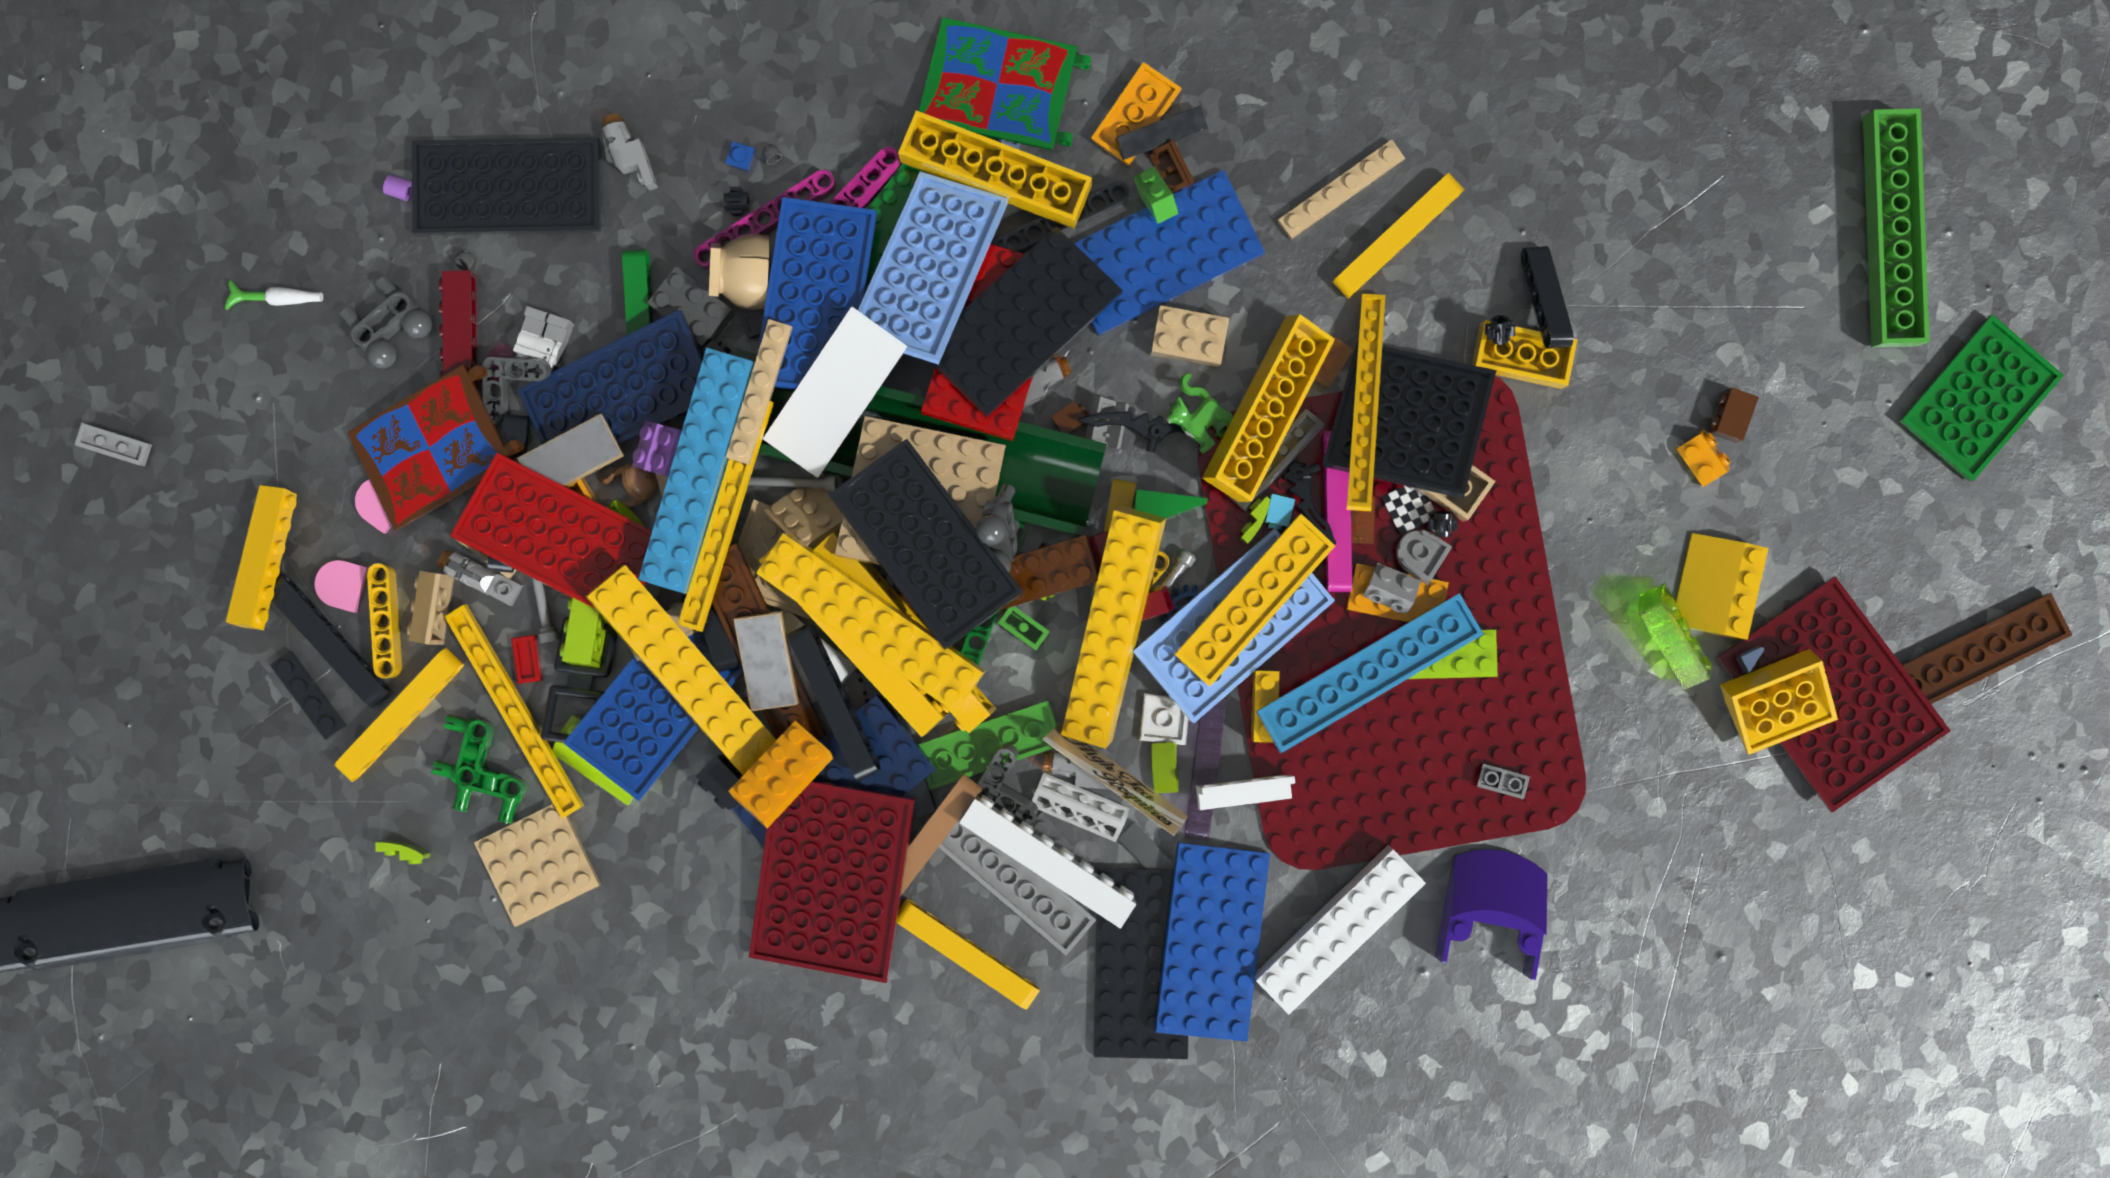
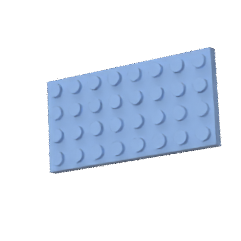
M920 171L858 311L907 345L903 352L904 354L939 365L1007 207L1008 199Z
M1272 529L1133 651L1134 655L1192 723L1198 721L1335 601L1313 573H1311L1211 686H1207L1174 655L1180 646L1280 536L1276 529Z

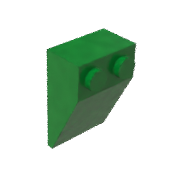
M1137 489L1133 509L1169 519L1205 506L1208 498Z

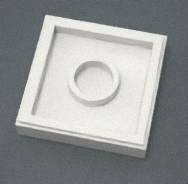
M1144 693L1139 740L1161 743L1175 742L1179 745H1186L1189 719L1170 696Z

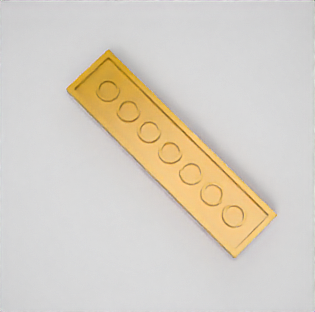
M1299 514L1174 655L1207 686H1211L1331 552L1335 545L1302 514Z

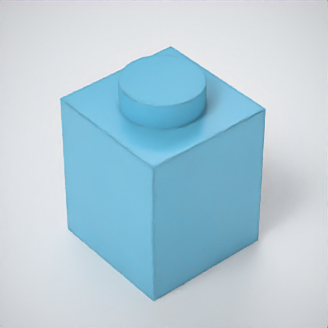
M1271 494L1269 496V508L1263 523L1269 524V529L1282 531V527L1287 528L1289 526L1295 499Z

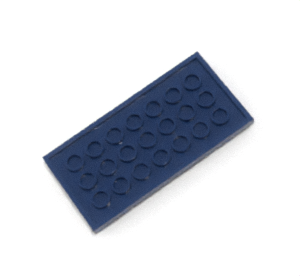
M677 310L552 372L545 380L534 381L519 388L518 392L541 445L599 414L604 416L618 445H621L640 436L639 433L645 421L662 425L688 412L703 357L683 311Z
M876 695L857 710L856 714L880 762L881 770L858 781L852 774L840 746L831 731L819 742L831 752L833 759L813 780L903 796L933 773L937 767L882 698ZM739 804L733 811L764 848L767 828Z

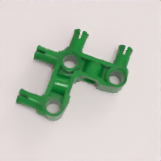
M448 714L445 718V721H448V723H444V729L464 734L457 764L453 765L435 760L433 766L437 768H433L431 773L451 778L453 783H455L457 793L452 809L467 812L471 793L476 791L500 797L503 803L497 820L512 824L516 805L521 802L523 795L526 793L527 783L524 778L508 772L499 773L491 771L486 767L485 759L488 747L492 745L493 724L484 719L481 720L473 717L463 719ZM479 724L483 725L485 729L482 737L476 732ZM466 770L472 772L473 778L470 782L464 777ZM512 781L518 785L516 794L512 793L509 788Z

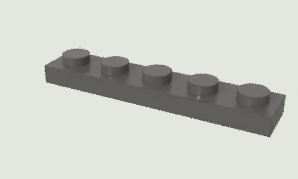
M1305 409L1291 424L1252 502H1237L1230 496L1228 498L1246 512L1325 426L1324 423Z

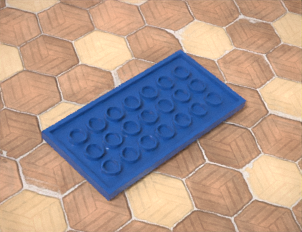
M1224 170L1173 194L1179 214L1157 224L1148 208H1145L1074 243L1123 290L1122 294L1092 321L1098 336L1265 254Z
M782 197L758 346L759 351L768 319L793 327L774 387L796 390L850 308L859 309L866 290L877 210Z
M684 595L680 601L684 603L686 596ZM699 631L688 636L690 641L714 667L704 633ZM737 655L739 667L719 673L730 687L735 684L744 672ZM633 657L563 743L640 802L698 730L699 726L641 660L637 662L635 657Z
M1177 842L1154 1026L1156 1033L1248 1041L1255 983L1254 976L1256 974L1270 853Z

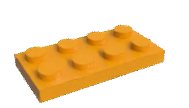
M1143 62L1091 137V141L1130 166L1136 156L1122 160L1115 137L1160 121L1182 88Z
M1356 563L1352 578V591L1349 592L1346 610L1410 622L1445 601L1449 582L1432 579L1428 585L1420 582L1414 604L1407 614L1396 612L1392 608L1380 603H1375L1363 596L1374 567Z

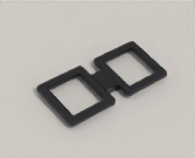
M569 617L563 619L554 669L558 672L569 673L566 686L552 685L549 689L540 734L542 740L563 743L569 736L565 733L551 732L558 695L592 699L596 703L604 694L602 691L592 690L594 676L607 678L610 675L618 633L608 622L604 624L602 629L608 632L602 667L595 668L562 661L563 657L560 656L561 644L565 643L567 633H564V624Z

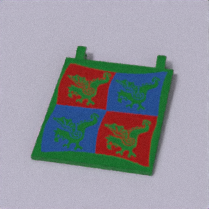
M942 17L919 112L982 136L1053 151L1055 143L1070 147L1073 135L1069 132H1058L1073 66L1089 70L1091 57L1089 55H1076L1078 46Z

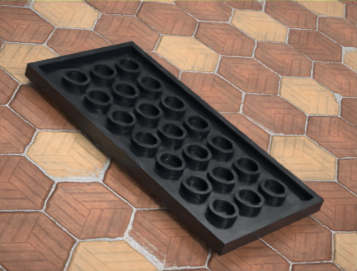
M597 137L412 141L413 234L601 232L600 139Z
M1056 226L961 312L939 365L930 363L988 418L1122 294L1123 290Z
M908 439L898 444L828 494L829 498L944 650L1023 594L1022 589L990 547L980 541L975 527Z
M1098 867L1097 874L1099 876L1101 873H1104L1114 880L1113 882L1116 887L1120 889L1121 886H1124L1134 893L1136 906L1121 929L1097 914L1094 1057L1188 1059V1036L1156 1033L1154 1031L1174 870Z

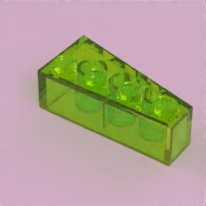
M1664 583L1640 594L1638 613L1682 688L1686 690L1709 680L1710 669H1712L1711 662L1707 656H1703L1701 653V646L1697 638L1693 637L1686 619L1682 616L1666 584Z

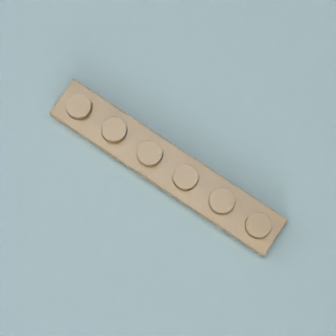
M1390 140L1278 219L1277 222L1290 240H1292L1404 161V155L1393 140Z
M768 319L727 450L726 458L747 465L751 463L793 329L792 326Z

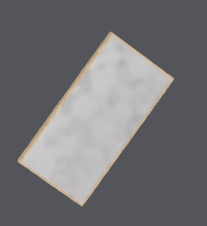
M599 414L517 459L521 465L567 487L618 460L624 454L604 416Z
M782 611L735 618V630L751 711L797 705L799 701Z

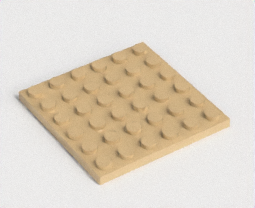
M865 416L852 477L908 439L976 529L977 523L983 518L986 501L996 496L1006 445ZM843 516L835 556L880 565Z

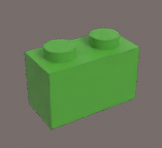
M1154 166L1133 176L1139 196L1157 224L1179 214L1172 192Z
M1015 606L1008 608L998 624L1036 651L1050 632Z

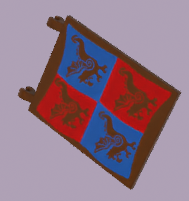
M461 365L347 432L394 531L403 528L478 485L496 453L511 459L510 455L524 449L522 442L512 440L504 446L476 389L474 381L488 375L485 367L476 365L468 371L465 365Z

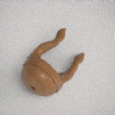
M633 463L617 467L600 481L601 484H610L613 479L622 474L623 485L632 499L620 502L628 508L636 507L649 500L657 489L658 483L655 473L633 467Z

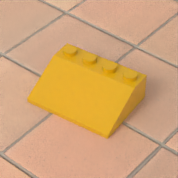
M1691 533L1670 624L1731 639L1748 640L1769 548Z
M1810 649L1720 684L1725 703L1748 755L1838 720L1823 662Z

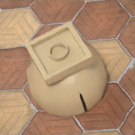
M761 234L740 235L724 247L720 243H711L709 296H718L722 293L723 296L739 308L752 311L764 310L768 285L769 260L767 258H769V236Z

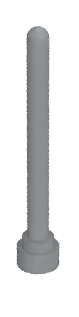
M828 474L824 478L751 476L748 485L823 488L828 493H831L842 485V478L839 474Z
M532 578L542 626L540 634H538L540 643L559 640L557 630H554V626L551 627L543 583Z

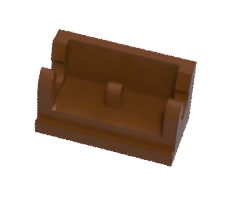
M1174 140L1153 150L1150 158L1172 194L1194 184V179Z

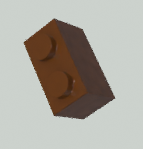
M1733 387L1721 392L1717 400V405H1719L1718 411L1712 416L1709 423L1711 427L1710 433L1733 443L1743 441L1759 397Z

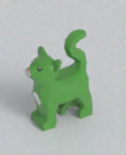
M1185 373L1179 380L1181 390L1190 396L1199 395L1201 402L1190 414L1181 397L1176 398V403H1170L1171 407L1168 410L1166 421L1179 425L1187 436L1196 440L1200 444L1199 450L1203 454L1215 445L1214 440L1207 432V428L1209 426L1213 427L1215 437L1220 439L1226 432L1224 426L1228 428L1234 416L1215 399L1210 397L1203 387L1189 386L1188 382L1192 374Z

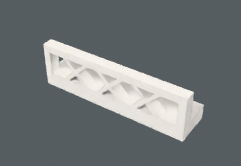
M1044 772L1032 798V801L1038 806V810L1114 842L1117 841L1130 808L1080 787H1075L1073 784ZM1041 796L1048 799L1050 803L1045 804L1037 799ZM1060 807L1070 808L1072 812L1066 813ZM1082 816H1089L1093 821H1085ZM1104 825L1115 827V833L1105 829Z
M1285 774L1196 786L1198 809L1205 810L1291 799V784L1295 783V776Z

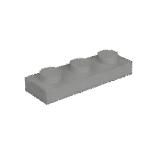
M81 423L74 444L144 467L152 444L85 423Z

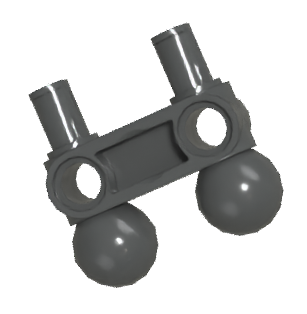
M382 276L375 283L387 299L364 319H361L351 306L345 307L340 312L341 317L351 327L350 335L352 340L366 353L369 363L379 369L388 368L396 361L397 351L388 340L403 328L408 336L423 338L430 333L433 323L430 315L426 311L421 310L417 302L405 290H398L387 276ZM406 302V307L400 311L401 304ZM370 332V338L364 341L365 335Z
M1003 484L1000 487L998 496L986 501L983 518L977 523L976 534L982 543L990 547L1006 570L1010 572L1011 563L1015 560L1014 556L1017 555L1018 543L1016 533L1020 525L1014 519L1013 505L1011 503L1012 497L1015 494V488L1008 484L1006 489V484Z

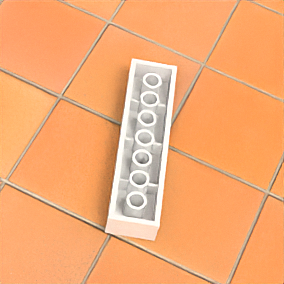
M982 795L981 798L977 796L959 822L961 825L1121 929L1136 906L1133 892L1124 886H1121L1119 889L1114 885V880L1104 873H1101L1099 876L1093 872L1094 867L1086 861L1081 860L1079 863L1073 859L1074 854L1064 847L1058 849L1054 846V841L1044 834L1041 837L1034 833V828L1024 821L1021 824L1013 819L1015 815L1005 808H1002L1001 811L993 806L995 802L985 795Z
M1387 845L1256 971L1254 976L1256 982L1290 1014L1426 883Z

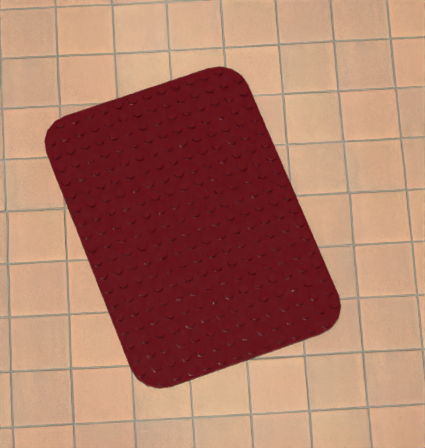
M1495 376L1473 461V466L1492 478L1495 483L1469 520L1462 522L1458 519V531H1452L1451 537H1439L1451 545L1452 548L1432 578L1449 582L1445 601L1460 593L1480 629L1496 630L1498 677L1407 679L1282 753L1278 751L1274 743L1251 741L1253 673L1237 686L1253 778L1285 774L1295 776V783L1291 784V799L1260 802L1258 806L1263 833L1269 848L1282 862L1299 870H1320L1371 861L1387 845L1400 856L1548 830L1566 823L1579 810L1586 794V772L1520 411L1512 390L1500 377ZM1343 391L1306 397L1293 420L1294 422L1307 409L1325 425L1293 460L1299 463H1306L1307 466L1318 462L1321 471L1310 475L1311 497L1317 512L1324 520V467H1322L1324 459V431H1329L1333 428ZM1237 410L1231 411L1230 413L1234 416ZM1209 426L1207 432L1214 440L1215 445L1203 454L1199 450L1200 444L1198 445V469L1203 497L1208 498L1205 508L1217 576H1219L1272 529L1268 528L1269 524L1262 523L1248 544L1243 543L1239 539L1243 535L1240 530L1249 521L1251 523L1255 522L1249 516L1252 510L1248 508L1245 512L1228 498L1227 494L1202 479L1223 436L1220 439L1216 438L1214 428ZM1285 468L1259 498L1263 500L1265 497L1269 498L1271 494L1295 499L1290 525L1299 514L1304 516L1298 507V503L1303 501V499L1289 492V488L1295 484L1283 479V474L1289 471V469ZM1373 478L1371 511L1351 510L1352 578L1356 563L1375 567L1378 562L1401 573L1409 574L1400 566L1397 560L1396 547L1398 542L1406 533L1411 531L1426 530L1434 534V531L1428 529V522L1403 534L1399 533L1382 497L1405 485ZM1429 498L1435 512L1447 511ZM1309 509L1308 511L1311 514V516L1318 523V525L1325 531V527L1320 523V521L1315 517L1313 512ZM1282 527V531H1278L1281 535L1286 528ZM1325 557L1312 573L1326 589ZM1328 592L1335 601L1256 670L1279 671L1280 698L1408 622L1346 610L1349 592ZM1483 764L1530 776L1524 799L1477 787Z

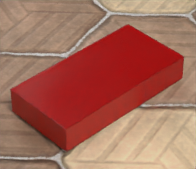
M528 635L511 638L517 684L543 681L537 636Z

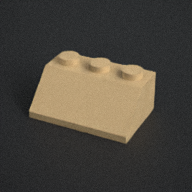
M420 571L419 575L416 576L414 583L415 589H417L416 597L411 603V612H413L412 622L410 621L407 627L409 641L428 645H444L447 620L444 616L449 614L454 582L453 577L426 571Z

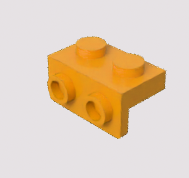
M1702 430L1698 435L1677 447V451L1703 487L1726 474L1730 469L1729 464L1731 463L1728 456L1724 452L1720 453L1715 446L1717 442L1711 433L1707 434L1705 430Z

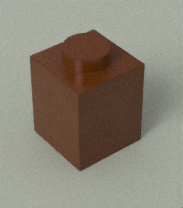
M1073 401L1052 415L1051 420L1059 432L1071 434L1084 425L1079 423L1078 419L1088 416V413L1081 403L1077 405Z

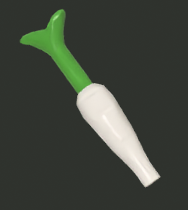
M229 280L228 286L231 293L226 300L225 309L228 310L243 300L267 301L270 305L275 306L322 302L323 293L284 287H270L266 291H242L232 280Z

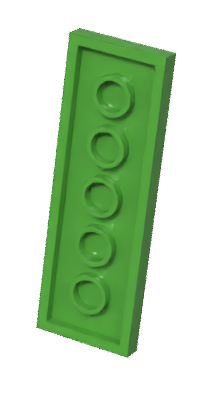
M1047 700L982 722L970 733L966 730H958L918 744L937 767L933 773L926 777L929 790L958 781L963 774L970 777L984 772L998 747L1004 743L1013 744L1017 748L1018 757L1016 761L1053 749L1052 746L1042 740L1057 726L1049 701ZM1006 752L1001 761L1005 763L1010 754Z

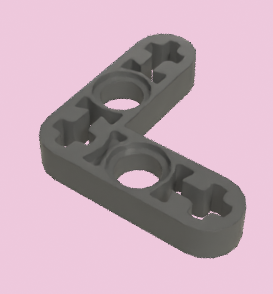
M500 355L491 356L484 360L482 367L486 368L488 375L482 378L483 403L493 423L502 422L504 414H508L507 379L536 382L545 380L551 374V366L546 360ZM514 362L519 363L522 367L520 375L515 374L512 370ZM495 363V365L499 366V369L491 368V364ZM538 366L540 369H543V373L539 374L538 371L529 372V368H535ZM492 376H495V377H499V379L497 378V379H492V380H491V377H492ZM493 383L497 384L500 388L498 396L491 393L490 386ZM495 409L500 415L496 417L495 414H492V410Z
M1001 744L977 783L983 789L986 786L989 790L985 792L982 789L978 796L981 798L982 795H985L995 802L993 806L1001 811L1002 808H1005L1015 815V820L1031 824L1037 817L1038 806L1033 801L1002 785L1018 757V750L1013 744ZM1007 752L1010 754V756H1008L1005 763H1003L1001 761L1002 757ZM997 768L1001 770L1002 776H994L990 769ZM1001 797H1009L1013 803L1006 805L1002 803ZM1026 810L1031 811L1028 815L1024 814Z

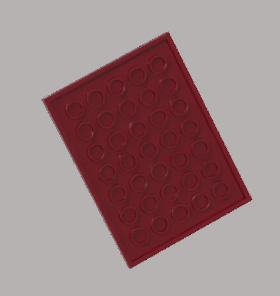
M1836 576L1748 636V640H1741L1717 657L1732 680L1748 674L1742 672L1735 657L1757 646L1763 647L1764 651L1750 672L1808 649L1822 660L1838 720L1782 741L1780 745L1830 812H1834L1951 731Z
M812 780L766 830L749 958L887 983L915 798Z

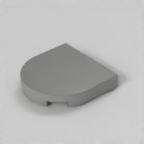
M1411 531L1406 533L1398 542L1396 557L1400 566L1406 572L1428 585L1452 546L1429 531Z

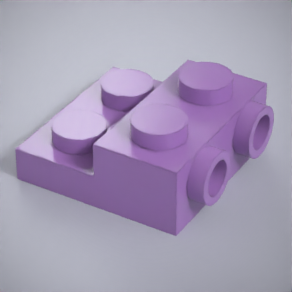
M645 421L639 433L640 441L638 448L633 453L634 461L632 466L668 477L682 431Z

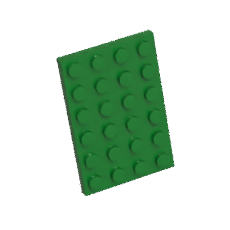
M1992 314L1985 319L1900 418L1899 422L1971 482L1979 476L2064 375Z

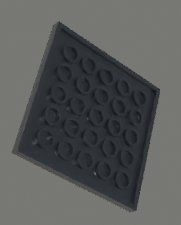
M1357 341L1322 465V467L1348 473L1350 470L1359 341ZM1382 346L1373 478L1464 499L1496 370Z

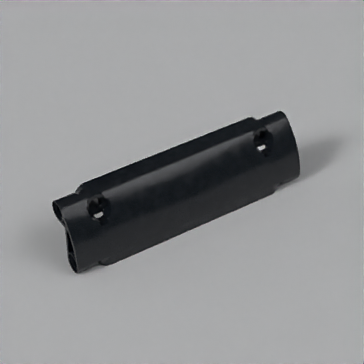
M247 858L225 862L218 859H208L17 891L13 897L0 898V973L27 968L39 971L223 941L232 937L233 934L255 932L259 928V917L257 912L250 907L252 876L250 861ZM216 908L219 911L216 913H210L211 909ZM29 939L32 942L24 943V940Z

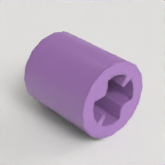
M389 174L384 181L383 192L386 195L409 201L412 197V181Z

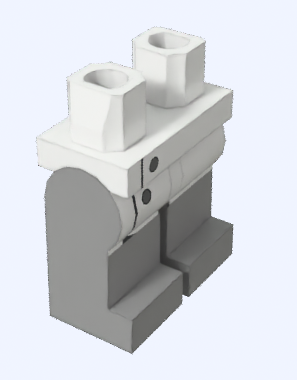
M526 306L524 312L525 319L513 351L517 353L516 357L546 360L551 366L552 373L554 367H559L560 359L575 324L568 319ZM514 363V366L522 369L519 363ZM538 366L535 371H538L539 374L543 373V369H540Z

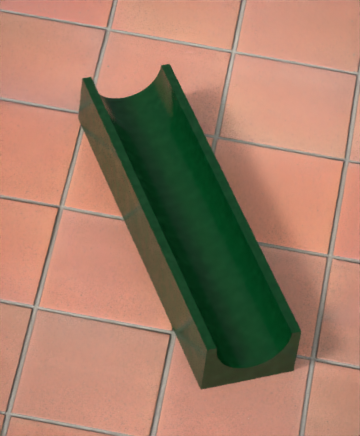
M737 349V357L753 362L756 361V353ZM880 386L822 471L827 474H839L842 478L846 479L852 478L865 416L1006 445L995 497L998 496L1001 485L1006 484V489L1008 484L1012 485L1015 488V494L1012 497L1011 503L1013 505L1014 519L1017 522L1077 538L1084 535L1107 444L1020 421L1013 441L923 415L921 410L926 397ZM774 387L770 399L773 402V407L764 436L795 390ZM762 439L757 456L800 466Z

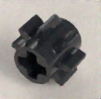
M741 186L730 187V192L724 193L725 211L730 210L732 216H743V210H749L748 192H743Z
M1505 315L1492 317L1490 324H1485V335H1488V340L1497 345L1508 343L1510 336H1515L1513 320H1509Z
M1436 511L1434 518L1429 517L1428 529L1434 531V536L1451 537L1452 531H1458V519L1452 517V512Z

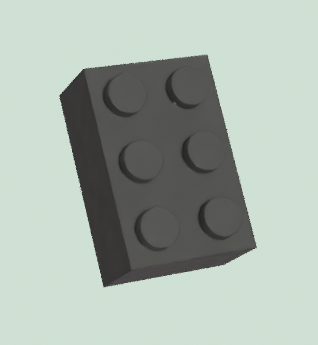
M677 266L647 302L664 317L677 310H682L695 341L703 348L712 339L715 341L735 316L732 309L715 296H709V291Z

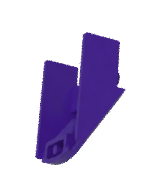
M1475 849L1453 855L1435 958L1442 963H1447L1451 940H1467L1471 935L1474 921L1518 929V947L1526 954L1523 975L1531 980H1536L1544 934L1547 935L1548 874L1530 860L1507 851Z

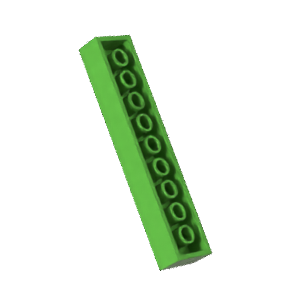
M1921 108L1874 109L1863 116L1871 348L1917 347L1930 342Z

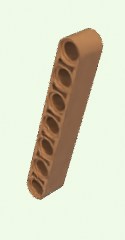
M963 774L908 847L901 895L983 789L965 774Z

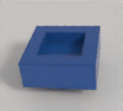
M732 141L725 164L749 172L756 150L753 147Z

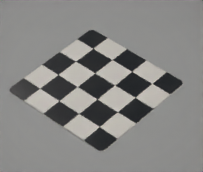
M1403 486L1382 497L1400 534L1428 522L1429 517L1434 518L1435 510L1429 498L1413 487L1410 489Z

